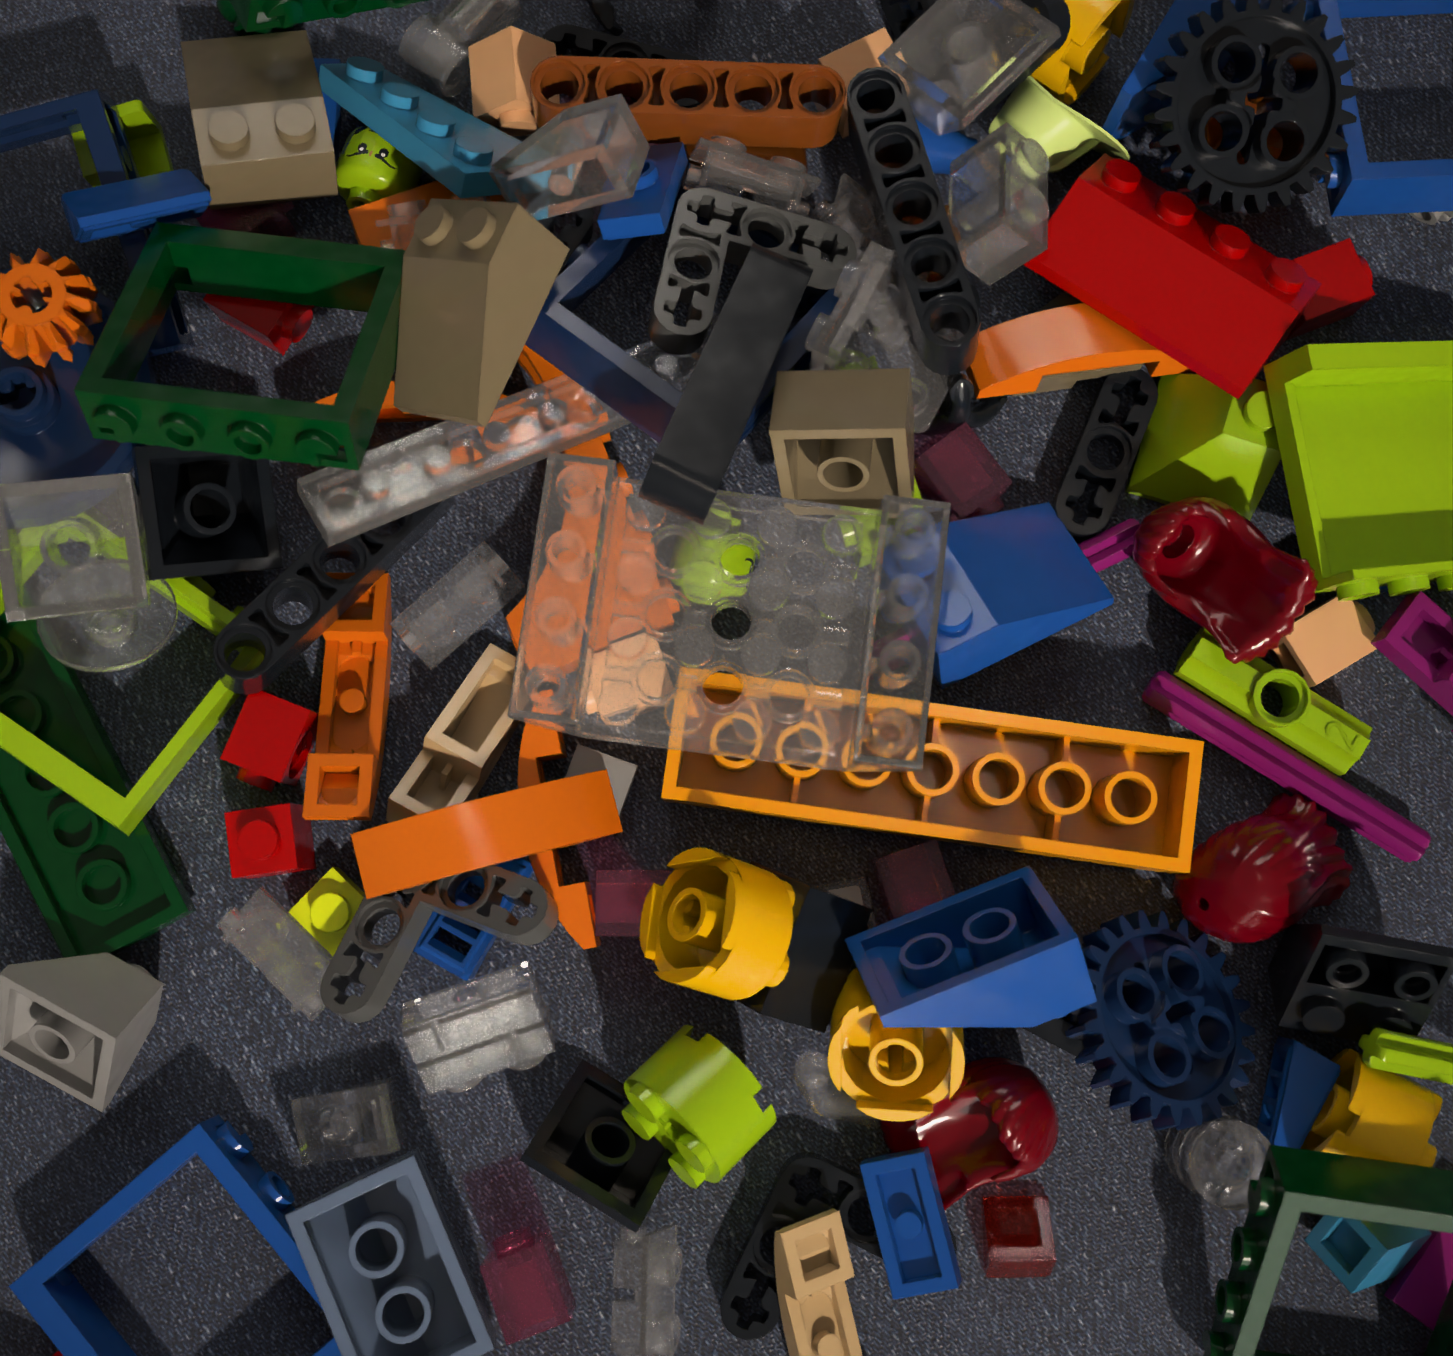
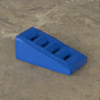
M524 858L495 865L527 878H531L534 872L531 862ZM471 876L460 883L455 893L457 906H468L477 901V899L464 892L470 882L484 889V879L482 876ZM502 897L500 907L505 908L511 913L515 904ZM432 912L413 951L459 978L468 981L474 979L497 936L482 930L479 932L467 924ZM443 929L472 945L467 955L438 940Z
M1278 1036L1272 1054L1249 1169L1258 1174L1261 1173L1269 1144L1299 1149L1302 1147L1341 1072L1339 1070L1340 1065L1293 1039Z

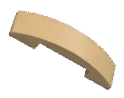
M832 1208L776 1230L774 1238L776 1287L789 1356H863L845 1280L854 1277L855 1274L839 1210Z

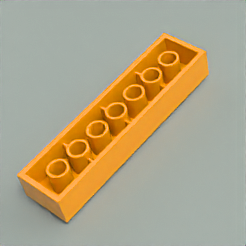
M680 667L661 798L665 802L1168 874L1190 873L1204 741Z

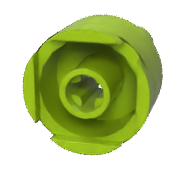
M683 1025L624 1082L625 1094L630 1103L621 1113L628 1125L641 1138L649 1141L654 1136L665 1149L668 1148L673 1153L668 1159L669 1165L683 1182L696 1189L704 1180L718 1183L775 1125L776 1112L772 1103L762 1112L754 1098L762 1089V1086L752 1072L730 1049L708 1033L699 1041L694 1040L690 1037L694 1026Z

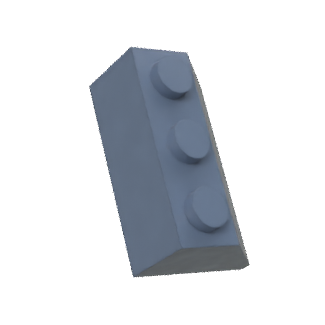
M419 1147L341 1184L285 1215L341 1356H481L495 1349L496 1331Z

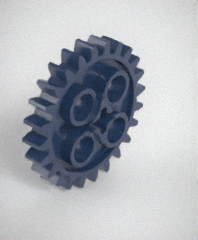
M1138 910L1129 915H1121L1100 924V929L1083 937L1086 947L1082 949L1097 1002L1070 1012L1077 1016L1078 1025L1072 1026L1065 1031L1066 1037L1082 1039L1085 1049L1075 1058L1076 1064L1093 1063L1097 1070L1092 1077L1091 1088L1097 1089L1109 1085L1112 1088L1109 1107L1115 1110L1130 1105L1132 1123L1137 1124L1151 1120L1154 1130L1160 1131L1175 1127L1178 1131L1202 1125L1203 1122L1219 1119L1222 1117L1221 1108L1236 1105L1238 1102L1233 1089L1248 1085L1250 1081L1238 1065L1255 1061V1055L1242 1045V1038L1254 1035L1255 1029L1248 1024L1240 1022L1239 1013L1251 1007L1250 1002L1243 999H1235L1232 990L1241 980L1239 975L1224 977L1220 970L1226 958L1224 952L1209 956L1206 953L1208 935L1201 933L1188 938L1187 920L1180 919L1169 924L1164 911L1146 916L1143 910Z

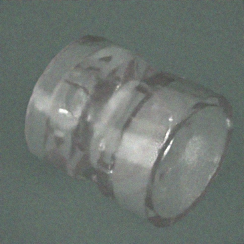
M1222 1112V1117L1219 1119L1203 1122L1199 1126L1178 1131L1175 1127L1169 1128L1165 1138V1159L1172 1175L1183 1186L1196 1193L1208 1203L1224 1210H1243L1248 1208L1250 1179H1259L1270 1142L1257 1128Z

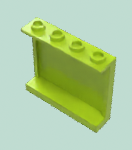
M1453 340L1306 344L1263 366L1300 556L1303 559H1307L1309 565L1315 570V577L1318 580L1315 593L1337 591L1338 601L1342 602L1380 594L1379 587L1387 586L1389 596H1401L1425 591L1431 588L1430 582L1434 581L1437 582L1438 591L1440 592L1453 590Z

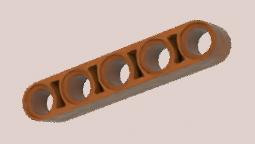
M553 56L539 62L532 71L530 79L535 122L542 133L552 139L561 141L655 144L683 142L686 145L818 148L831 142L837 134L846 97L845 83L839 73L828 66L819 64ZM557 94H566L573 97L569 102L562 104L553 103L548 100ZM620 96H629L636 99L637 102L632 105L621 106L615 104L612 100ZM691 98L701 104L697 107L685 108L675 102L679 99ZM753 100L759 102L764 107L758 110H749L739 105V103ZM815 102L821 104L827 110L813 112L803 107L802 104Z

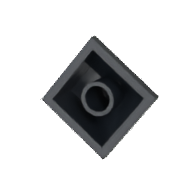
M141 446L131 449L149 581L283 568L269 459H248L242 456L195 450L182 451L162 446Z

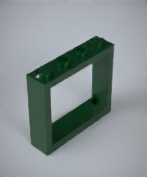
M156 222L74 388L75 395L93 438L118 441V443L130 442L171 447L182 451L195 450L236 455L248 459H269L310 464L316 467L326 466L360 470L396 367L403 256L406 250ZM176 290L368 312L334 405L135 382L134 380ZM340 446H344L345 451H339Z
M1269 1144L1259 1179H1250L1249 1211L1244 1227L1237 1226L1232 1235V1265L1228 1278L1220 1279L1217 1283L1215 1291V1320L1212 1329L1204 1330L1201 1335L1205 1349L1203 1356H1297L1256 1350L1301 1212L1453 1233V1171ZM1453 1280L1424 1356H1453Z

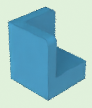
M1324 1215L1304 1241L1350 1293L1353 1294L1397 1276L1432 1233L1426 1229Z

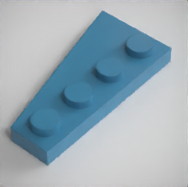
M353 56L347 59V63L320 65L319 82L322 92L459 198L549 191L563 187L567 165L384 69L380 62L366 57Z

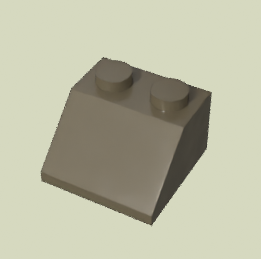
M910 368L777 371L769 434L785 518L914 517V407Z

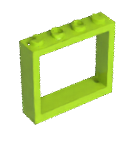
M94 503L59 519L23 525L0 551V615L69 535L82 542L215 636H218L221 630L244 609L237 605L233 612L212 599L216 591L199 576L149 581L143 537L132 532L127 539L107 526L111 518ZM238 647L236 650L240 654L230 666L238 671L254 670L260 666L264 660V655L254 647ZM219 679L125 798L1 712L0 748L129 836L240 694L226 688Z

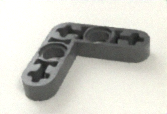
M698 187L689 189L681 195L671 223L648 319V334L653 343L661 350L670 354L686 355L695 352L702 346L713 317L724 262L742 267L752 244L755 243L748 234L750 231L764 230L771 233L777 238L780 245L768 249L813 268L814 270L807 286L825 290L837 288L845 282L857 255L856 244L853 238L844 229L823 221L710 188ZM697 216L708 219V225L698 223ZM731 225L738 226L735 235L728 233ZM793 243L799 244L796 253L790 251ZM821 252L829 255V261L821 259ZM684 260L696 262L706 270L708 276L698 280L689 279L678 272L674 264ZM678 301L690 303L685 320L686 327L673 323Z
M495 865L397 891L396 893L402 898L407 896L411 899L408 907H405L392 897L394 892L367 900L366 896H364L324 973L320 985L321 999L325 1007L348 1022L362 1023L377 1016L386 1005L432 912L444 915L515 944L530 946L545 940L555 929L559 917L558 905L552 895L533 879ZM471 876H482L484 879V890L480 898L471 905L457 906L455 893L460 883ZM502 897H505L510 903L521 907H528L532 903L537 908L536 914L533 918L522 917L518 921L505 908L500 907ZM398 914L400 927L396 936L386 944L375 945L372 941L374 925L385 915ZM364 951L380 961L377 968L368 961L365 963L360 959ZM350 982L354 984H360L361 982L366 986L360 997L345 994L346 987Z

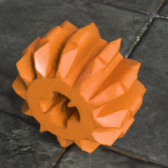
M38 247L31 262L25 264L20 256L10 253V266L12 269L6 274L0 272V342H2V348L9 356L18 361L28 355L35 365H40L44 368L53 352H57L63 360L73 363V350L70 346L76 341L82 344L94 345V335L87 326L103 322L102 310L95 302L98 298V290L90 277L81 274L77 264L67 258L66 255L54 262L48 252H44ZM43 305H47L43 310L36 312Z

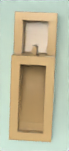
M492 643L488 645L425 735L423 749L389 796L386 821H397L476 798L540 686L538 683L530 686L519 658Z

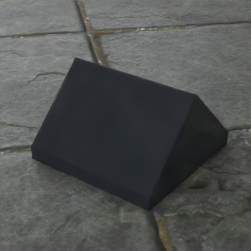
M751 860V865L775 874L779 879L788 882L795 892V902L792 908L793 930L787 951L789 968L785 978L777 986H765L756 994L735 1001L759 1014L825 1033L836 1000L853 962L845 939L865 931L873 909Z
M582 1059L523 1153L520 1161L636 1233L671 1170L668 1159L673 1153L668 1148L665 1149L654 1136L647 1141L633 1131L621 1113L630 1103L625 1094L624 1084Z

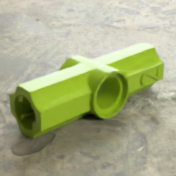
M1203 627L1200 628L1195 637L1189 642L1177 661V666L1173 672L1174 675L1337 776L1347 773L1351 766L1361 758L1371 741L1372 727L1310 690L1306 681L1298 673L1288 669H1276L1258 657L1249 663L1240 661L1237 664H1233L1225 658L1219 643ZM1265 685L1274 687L1281 695L1283 707L1277 717L1269 714L1261 703V693Z

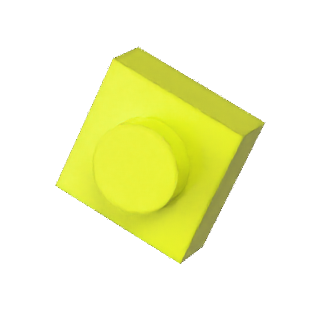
M332 867L287 914L333 958L365 893L339 867Z

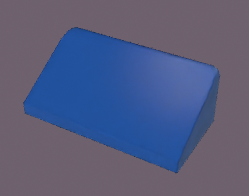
M188 169L173 170L66 192L61 195V203L74 241H79V243L153 228L156 222L176 223L199 218L212 201L209 190Z

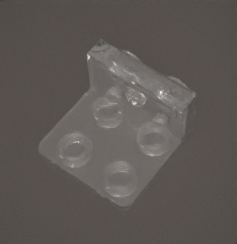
M871 241L859 263L850 259L845 265L835 287L834 296L838 297L839 300L831 315L828 316L821 312L809 331L805 342V349L811 351L810 370L910 368L914 407V433H923L931 426L956 375L934 373L922 362L898 288L889 283L895 251ZM944 328L934 333L938 338L946 341L957 340L964 336L961 332L952 328Z

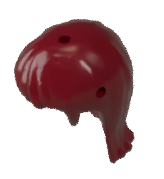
M1193 496L1166 504L1153 510L1146 516L1133 535V559L1145 581L1165 602L1205 628L1219 643L1225 658L1233 664H1237L1240 661L1249 663L1257 657H1265L1268 650L1277 648L1280 639L1294 631L1295 618L1303 615L1305 606L1315 600L1318 580L1315 577V570L1309 565L1307 559L1295 557L1275 548L1267 537L1246 517L1238 513L1227 503L1216 498Z
M1280 793L1272 798L1270 804L1262 813L1232 823L1225 829L1212 834L1206 842L1199 844L1192 851L1190 873H1175L1173 896L1177 899L1184 917L1192 922L1196 928L1223 941L1254 943L1266 940L1278 932L1285 931L1300 921L1310 908L1330 906L1333 900L1340 899L1344 890L1349 888L1351 884L1349 876L1353 871V867L1344 860L1346 851L1335 845L1338 831L1326 823L1327 813L1317 810L1316 802L1306 800L1300 793L1293 796Z
M985 1057L965 1064L964 1075L959 1089L950 1099L948 1094L940 1102L933 1105L932 1113L911 1121H886L879 1119V1124L883 1131V1139L889 1147L890 1153L925 1146L929 1147L944 1210L976 1187L993 1181L1004 1182L1034 1172L1051 1155L1059 1132V1118L1056 1106L1042 1080L1030 1068L1003 1057Z

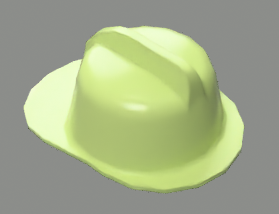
M1028 76L1013 90L1000 112L991 122L988 130L990 138L1017 165L1029 172L1041 174L1060 172L1092 149L1102 155L1106 153L1113 158L1126 161L1130 158L1128 151L1117 139L1082 114L1054 98L1032 76Z

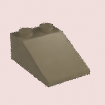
M306 30L180 42L205 187L209 190L212 199L209 204L210 210L338 196L334 148L324 98Z
M431 198L427 208L418 216L414 225V235L403 256L393 405L402 412L481 427L487 426L570 250L518 203Z

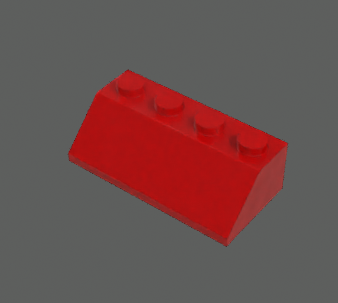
M1106 153L1077 178L1021 263L1237 399L1242 396L1261 372L1263 366L1269 362L1284 343L1322 285L1308 276L1298 263L1287 258H1278L1253 243L1250 237L1240 228L1220 223L1197 209L1193 201L1187 196L1175 191H1167L1142 176L1140 170L1134 164L1123 159L1113 158Z

